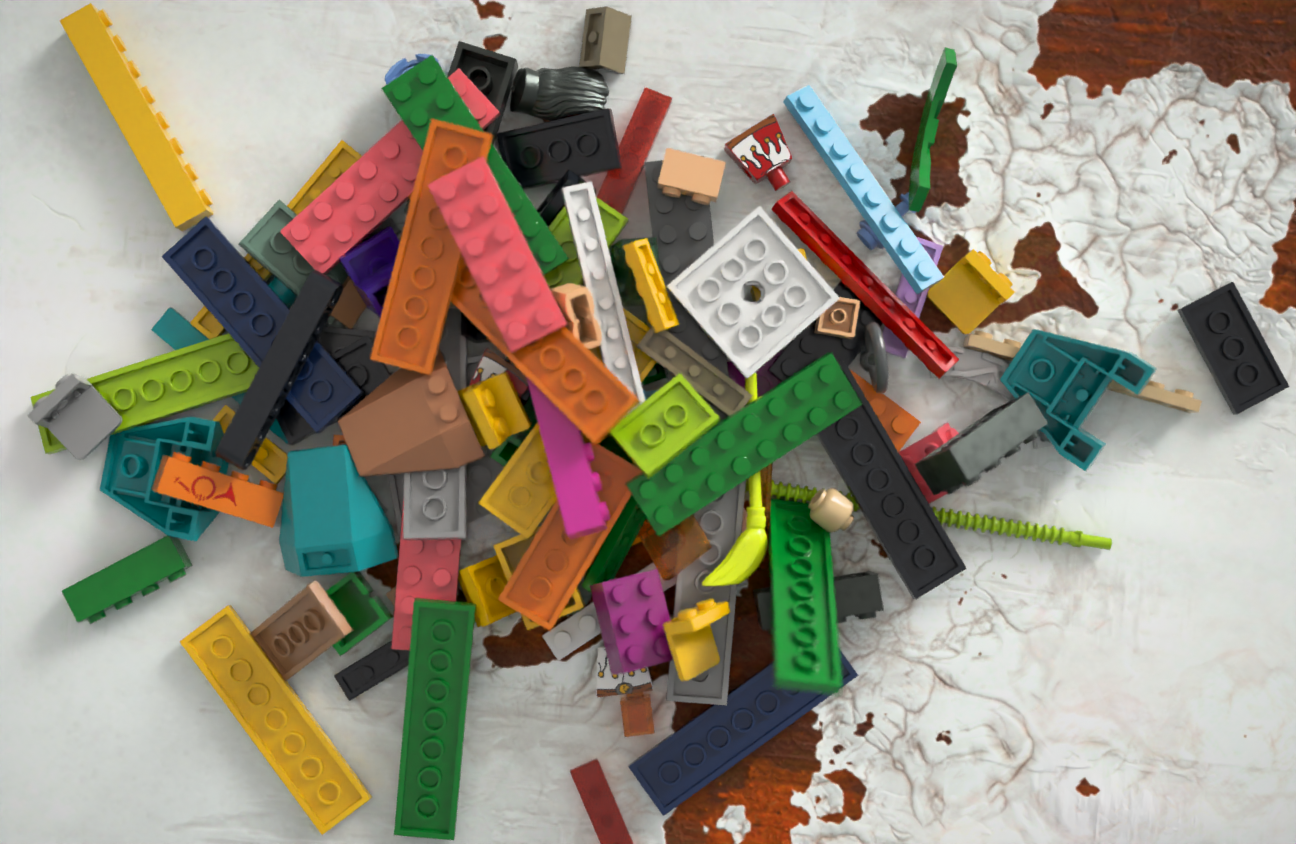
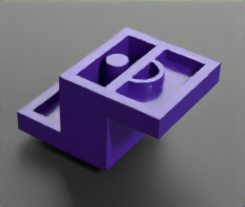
M390 226L339 258L365 305L378 316L379 320L400 244L398 237Z

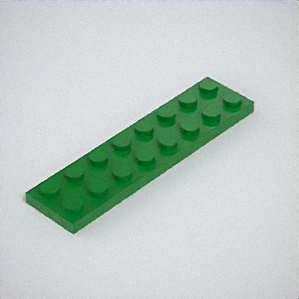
M433 55L381 88L422 150H424L431 119L484 132ZM491 143L486 162L543 276L569 260V258Z
M828 352L713 426L649 479L642 472L626 482L625 485L656 535L660 536L855 410L862 403L832 353Z
M770 498L767 513L775 687L839 695L842 688L830 533L810 518L811 509L808 508V503L804 504Z
M415 598L394 835L444 840L455 839L476 604Z

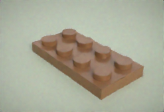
M315 580L250 634L284 680L287 681L353 629L328 597L326 591Z

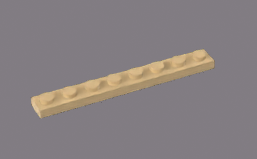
M975 331V334L965 336L963 348L988 353L1011 362L1021 348L1020 342L1010 339H1004L1003 343L992 340V334L983 331ZM1114 380L1107 388V390L1186 413L1199 412L1202 402L1201 400L1194 399L1192 392L1176 389L1175 393L1164 390V384L1149 381L1139 395H1136Z

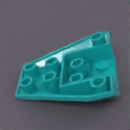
M346 444L288 452L279 537L285 570L301 577L358 572L399 557L393 527L365 477H360Z

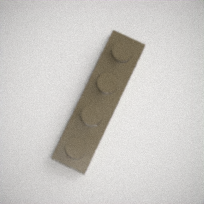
M652 326L637 345V348L674 376L680 373L699 395L728 417L743 408L753 396L667 330L656 333Z

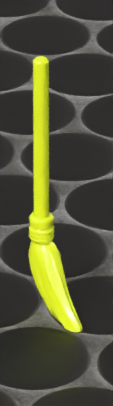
M756 372L748 379L745 378V390L753 395L747 404L758 398ZM761 471L749 477L750 507L746 508V530L737 538L722 563L702 581V586L740 584L750 577L762 563L766 555L768 539L764 529L766 517L765 507H762Z

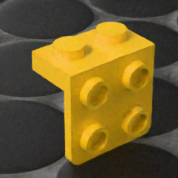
M974 249L956 263L944 275V278L931 287L927 293L929 300L963 334L971 333L1001 303L1007 301L1015 293L1011 288L1013 284L1008 277L1001 272L997 274L990 267L992 264L990 259L983 252L979 251L977 253Z
M707 599L696 604L697 607L683 610L678 613V617L663 624L675 668L681 681H688L720 662L710 623L731 613L727 601L715 603L714 599Z

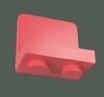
M948 422L938 427L928 436L898 452L928 503L941 498L947 492L943 491L933 495L915 464L959 434L954 428L950 427Z

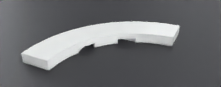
M948 347L959 361L942 377L971 380L987 386L1008 402L1015 399L1000 380L1010 365L1009 363L988 353L960 347ZM929 371L930 378H937L931 371ZM1039 429L1040 436L1032 441L1034 449L1054 446Z

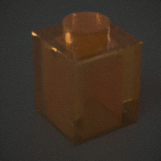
M637 692L621 697L624 736L655 734L650 694L644 695V692Z

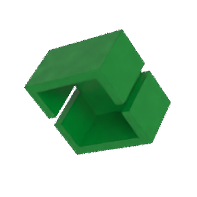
M360 571L350 572L326 590L328 597L353 629L333 645L340 656L347 653L394 617L378 595L375 597L370 596V593L374 590Z

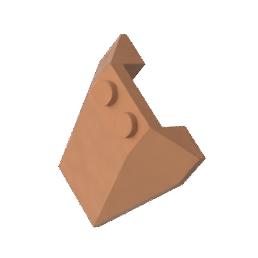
M438 348L431 375L399 368L338 420L360 477L457 469L485 457L440 348Z

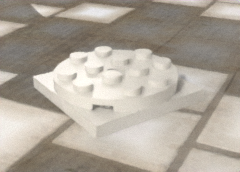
M760 206L667 285L668 290L746 379L840 299ZM756 286L761 292L760 299L756 302L746 301L743 294L746 287Z

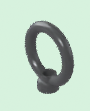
M870 322L865 329L866 350L860 356V365L863 370L869 372L874 390L879 394H883L887 391L889 382L886 348L880 326L875 322ZM870 354H874L876 365L869 364L868 356Z

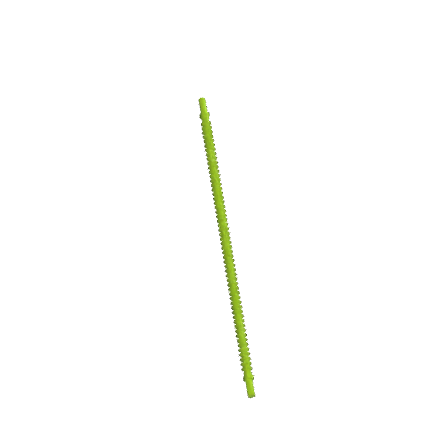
M749 478L746 479L745 493L749 491ZM765 479L761 481V496L768 494L769 498L772 495H776L777 499L783 496L786 501L789 498H793L794 502L801 499L802 503L805 504L806 501H811L818 492L816 487L810 490L807 485L804 488H800L799 484L792 487L791 483L784 486L782 481L779 484H774V480H771L770 483H767ZM848 492L844 496L851 500L854 506L853 511L857 512L860 508L851 496V493ZM935 506L932 507L940 524L947 523V527H951L954 524L957 529L960 526H964L965 530L972 527L973 531L979 528L982 533L986 530H989L990 534L997 531L1000 536L1003 533H1006L1007 537L1015 534V538H1019L1022 535L1025 540L1029 537H1032L1033 541L1040 538V541L1043 543L1046 540H1049L1050 544L1057 541L1058 545L1067 543L1073 547L1088 546L1110 550L1112 545L1111 538L1083 534V531L1068 532L1065 531L1064 527L1056 530L1055 526L1049 529L1046 524L1039 527L1038 523L1031 526L1030 522H1026L1023 525L1021 520L1014 523L1013 519H1009L1006 522L1003 517L1000 520H996L995 516L988 519L987 515H983L981 518L978 513L974 516H971L970 512L963 515L962 511L954 513L953 509H950L949 512H945V508H941L938 511Z

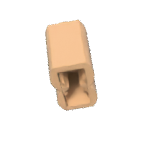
M572 283L550 289L568 324L565 327L588 350L601 344V330L597 320L593 317L594 301L590 291L584 286Z

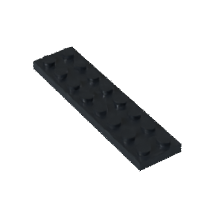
M843 360L838 364L862 405L816 435L913 599H918L967 568Z

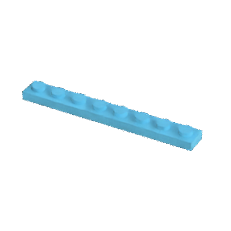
M808 85L788 95L783 103L916 294L918 295L940 282L944 276L811 86Z

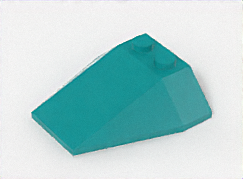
M186 417L134 427L110 435L100 491L167 536L197 541L220 511L158 493L151 489L163 455L172 457L173 452L192 457L190 463L200 467L203 461L220 466L219 473L227 475L229 463L216 456L217 447L224 435L220 422Z

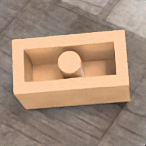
M666 148L658 180V188L663 189L662 193L664 195L680 198V195L684 194L692 196V201L709 205L710 201H717L726 162Z

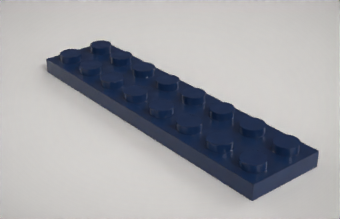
M205 217L161 257L260 368L290 309L208 217ZM317 340L286 399L313 430L320 434L357 401L364 392Z
M839 649L843 687L859 675ZM772 661L729 692L727 705H711L633 761L628 767L664 816L832 694L775 687L774 661Z

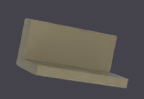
M607 6L586 9L579 67L588 70L604 68L618 74H625L632 16Z

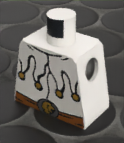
M598 646L596 698L653 691V682L648 667L612 675L605 646Z

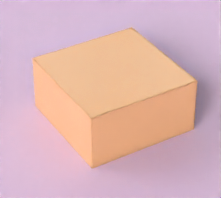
M839 297L840 299L816 319L814 333L853 339L855 337L860 300Z

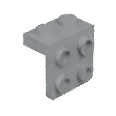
M71 373L62 377L56 383V389L48 396L40 398L34 404V410L27 416L36 425L47 427L76 459L84 460L122 424L123 420L86 378Z

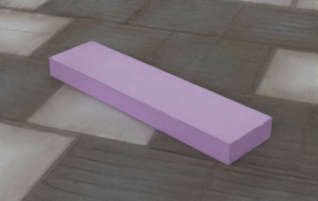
M916 237L937 266L943 246ZM901 274L895 295L919 318L929 288L917 295L904 275ZM884 325L882 335L886 353L906 358L908 349Z

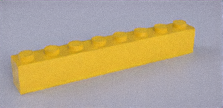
M90 3L59 20L175 228L185 231L199 223L203 218L212 216L213 212L209 206L213 202L204 188L200 190L195 182L199 178L195 169L190 163L185 164L181 157V154L184 153L181 144L176 137L171 139L166 129L170 125L161 111L157 113L152 103L155 102V98L147 86L142 87L138 77L141 76V73L132 60L128 62L123 53L127 51L126 46L118 35L114 36L109 26L113 24L105 10L101 9L99 11Z

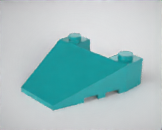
M1033 329L1000 380L1015 399L1029 392L1048 423L1040 431L1046 435L1061 456L1087 471L1091 468L1106 443L1081 427L1108 386L1114 380L1136 395H1139L1157 368L1129 351Z

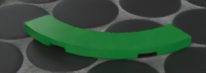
M946 47L943 50L928 92L914 148L909 183V210L916 212L921 211L930 191V147L934 145L939 123L937 117L957 68L955 50Z

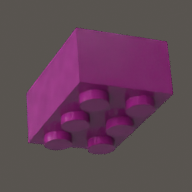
M658 569L590 586L612 675L623 674L673 660L663 626L664 623L670 621Z

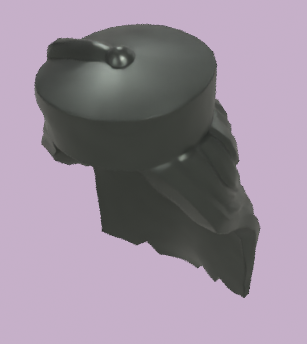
M575 66L560 69L541 68L537 71L530 68H521L517 71L513 80V86L511 87L510 110L554 121L574 114H585L605 109L604 105L607 102L606 97L609 95L607 84L603 82L602 74L595 70Z

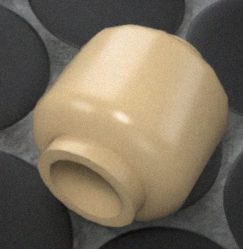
M835 488L819 490L808 505V508L811 509L810 518L829 533L836 532L839 529L846 530L854 520V516L851 515L854 507L853 503Z

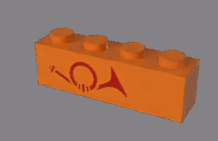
M173 452L172 457L163 455L151 490L268 527H274L284 493L276 491L278 485L261 479L259 485L248 482V475L232 471L231 475L228 476L219 473L220 466L204 461L200 467L190 463L192 457Z

